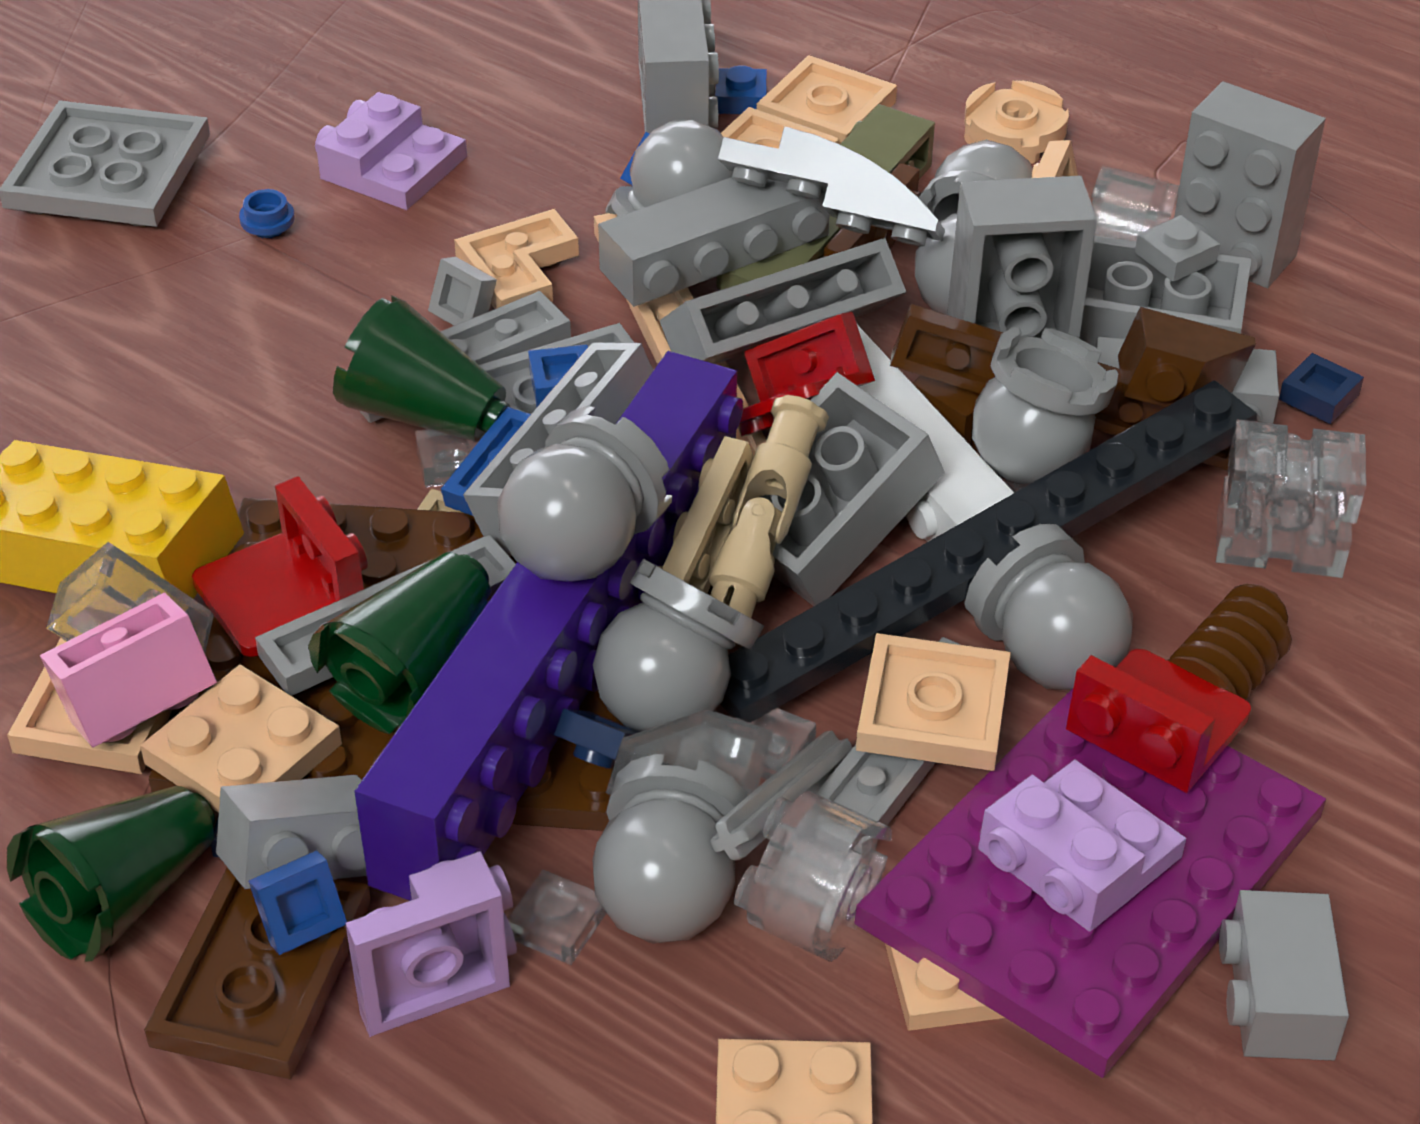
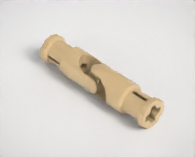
M785 395L774 400L771 410L775 418L766 443H762L757 447L733 514V530L720 548L709 579L713 586L710 596L749 618L752 617L756 603L765 600L775 572L773 551L776 543H782L789 531L812 467V463L808 458L817 432L825 430L829 419L824 409L817 406L814 402L799 396ZM778 495L786 499L783 511L781 512L775 508L770 500L760 496ZM735 642V647L727 650L734 652L743 646Z

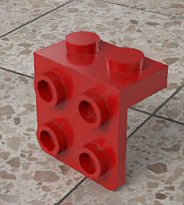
M853 311L838 314L744 351L760 402L743 408L741 421L738 426L740 435L743 437L772 427L775 418L771 410L776 398L792 395L811 400L820 393L823 386L837 372L858 387L875 381Z
M299 476L275 485L282 533L198 567L192 573L194 588L239 651L245 656H258L255 637L364 590L361 571L368 568V562L360 541L353 533L344 534L337 525L334 512L327 499L322 495L315 497Z
M1134 649L1116 667L1090 655L1077 669L1066 730L1188 793L1248 722L1251 705L1245 699L1213 685L1148 650Z

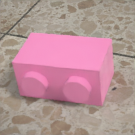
M165 592L40 655L71 723L92 748L103 742H114L125 738L136 729L139 723L164 710L178 709L188 705L196 699L199 692L217 683L188 614Z

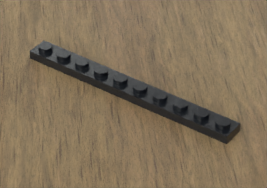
M1213 380L760 636L751 650L743 646L730 653L728 657L731 677L720 705L741 728L749 725L873 653L876 633L902 636L965 600L969 585L980 566L987 558L997 566L1008 553L1020 546L1013 538L1020 531L1039 524H1057L1072 538L1255 432L1257 413Z

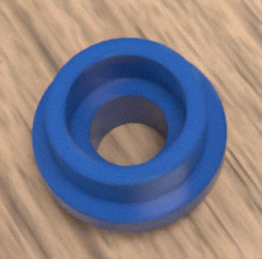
M273 189L257 190L247 195L239 212L241 227L246 232L261 238H273L282 234L292 226L295 220L294 209L287 201L286 196L280 191Z

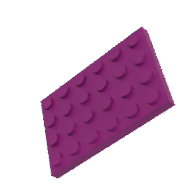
M1071 689L995 766L994 771H990L856 905L854 924L916 963L926 958L960 979L958 989L1096 1075L1104 1078L1219 940L1222 920L1233 919L1239 891L1261 890L1321 818L1326 798L1229 746L1223 750L1190 791L1185 793L1066 730L1073 689ZM1074 759L1186 837L1182 858L1090 932L1068 915L1058 913L1052 909L1044 898L1033 891L1032 888L1011 872H1006L996 867L988 856L978 849L985 809L1032 774L1042 782H1045Z

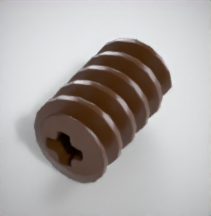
M1254 584L1235 586L1170 656L1168 661L1219 688L1247 700L1251 695V690H1254L1261 684L1264 676L1275 668L1278 660L1285 656L1291 648L1292 637L1287 626L1289 617L1286 607L1275 592L1263 586Z

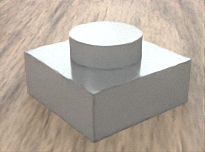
M1180 215L1137 235L1135 253L1171 281L1175 282L1216 263L1220 243Z
M457 257L442 258L428 311L454 326L487 313L497 279Z

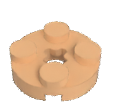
M1012 81L1011 89L995 91L996 82L983 85L973 91L966 101L964 138L967 144L986 139L1013 147L1032 164L1040 159V153L1045 152L1049 141H1061L1066 137L1069 111L1068 109L1064 111L1062 108L1063 98L1046 86L1029 81Z

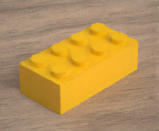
M14 440L0 454V583L129 608H135L165 592L181 609L185 610L198 593L194 588L192 579L194 570L227 556L244 535L225 475L18 440Z

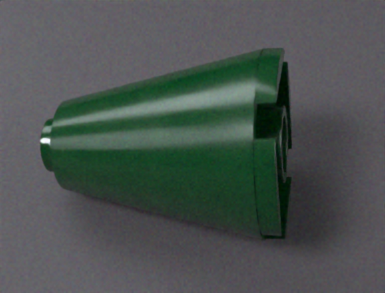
M392 295V302L385 298L376 301L362 316L344 347L354 352L348 370L339 366L336 368L333 380V395L336 401L351 409L479 442L505 408L510 407V404L505 402L506 389L406 301Z
M445 552L323 624L313 634L308 644L311 663L315 671L318 673L326 665L331 675L337 681L329 690L335 699L362 722L380 732L391 734L397 726H401L491 600L492 591L487 571L480 562L465 554L458 555L452 552Z
M173 786L27 827L15 834L7 847L6 867L10 882L22 876L30 896L19 903L25 917L42 940L61 956L72 960L82 953L86 955L84 962L93 961L104 954L211 846L214 839V813L209 803L200 794L191 792L182 786Z

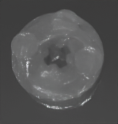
M1103 165L1091 196L1094 198L1092 206L1097 217L1095 236L1137 241L1139 233L1162 224L1171 218L1180 186L1170 184L1168 181Z
M811 791L804 792L794 802L780 797L772 807L763 830V837L770 841L759 866L751 865L744 873L736 890L734 905L747 911V921L750 925L828 962H832L845 949V947L834 943L833 940L843 925L858 929V926L854 924L856 905L881 881L888 856L876 851L878 839L891 841L892 830L883 823Z

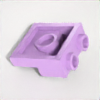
M377 92L366 102L362 100L354 101L348 110L347 118L336 127L324 126L318 133L315 142L320 179L408 210L467 157L466 139L443 132L438 128L423 125L420 106Z
M1074 759L1045 782H1042L1032 774L985 809L978 849L987 855L996 867L1003 871L1011 872L1032 888L1033 891L1044 898L1052 909L1058 913L1068 915L1090 932L1182 858L1186 837Z
M481 851L456 860L442 861L429 869L409 875L411 901L393 907L379 908L364 917L345 923L359 1011L369 1037L510 987L507 956L515 954L517 948L512 928L503 911L513 907L512 895L501 867L495 865L488 868Z

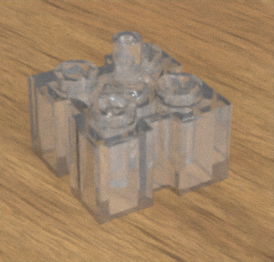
M1236 420L1229 453L1228 476L1224 477L1217 512L1215 562L1266 569L1268 558L1291 560V572L1342 578L1352 543L1351 523H1357L1366 489L1365 434L1313 428L1311 439L1303 440L1296 434H1288V425Z

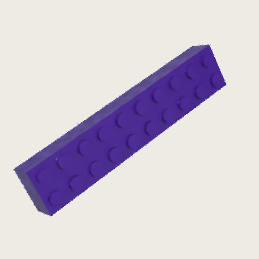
M667 351L619 420L625 417L632 421L653 440L667 461L669 471L662 477L666 495H672V503L646 531L634 534L618 561L595 578L575 582L540 579L519 562L515 564L354 791L368 886L411 901L409 875L429 869L439 862L456 860L481 851L484 857L494 838H502L506 835L514 820L519 799L528 786H537L545 773L549 753L560 738L555 736L554 733L563 708L579 710L589 691H598L593 662L601 634L620 612L643 603L640 597L642 593L646 592L630 583L640 563L645 559L657 567L664 565L674 544L673 536L676 523L683 512H689L699 491V478L705 462L710 458L714 459L724 436L736 439V430L743 413V400L737 397V370Z

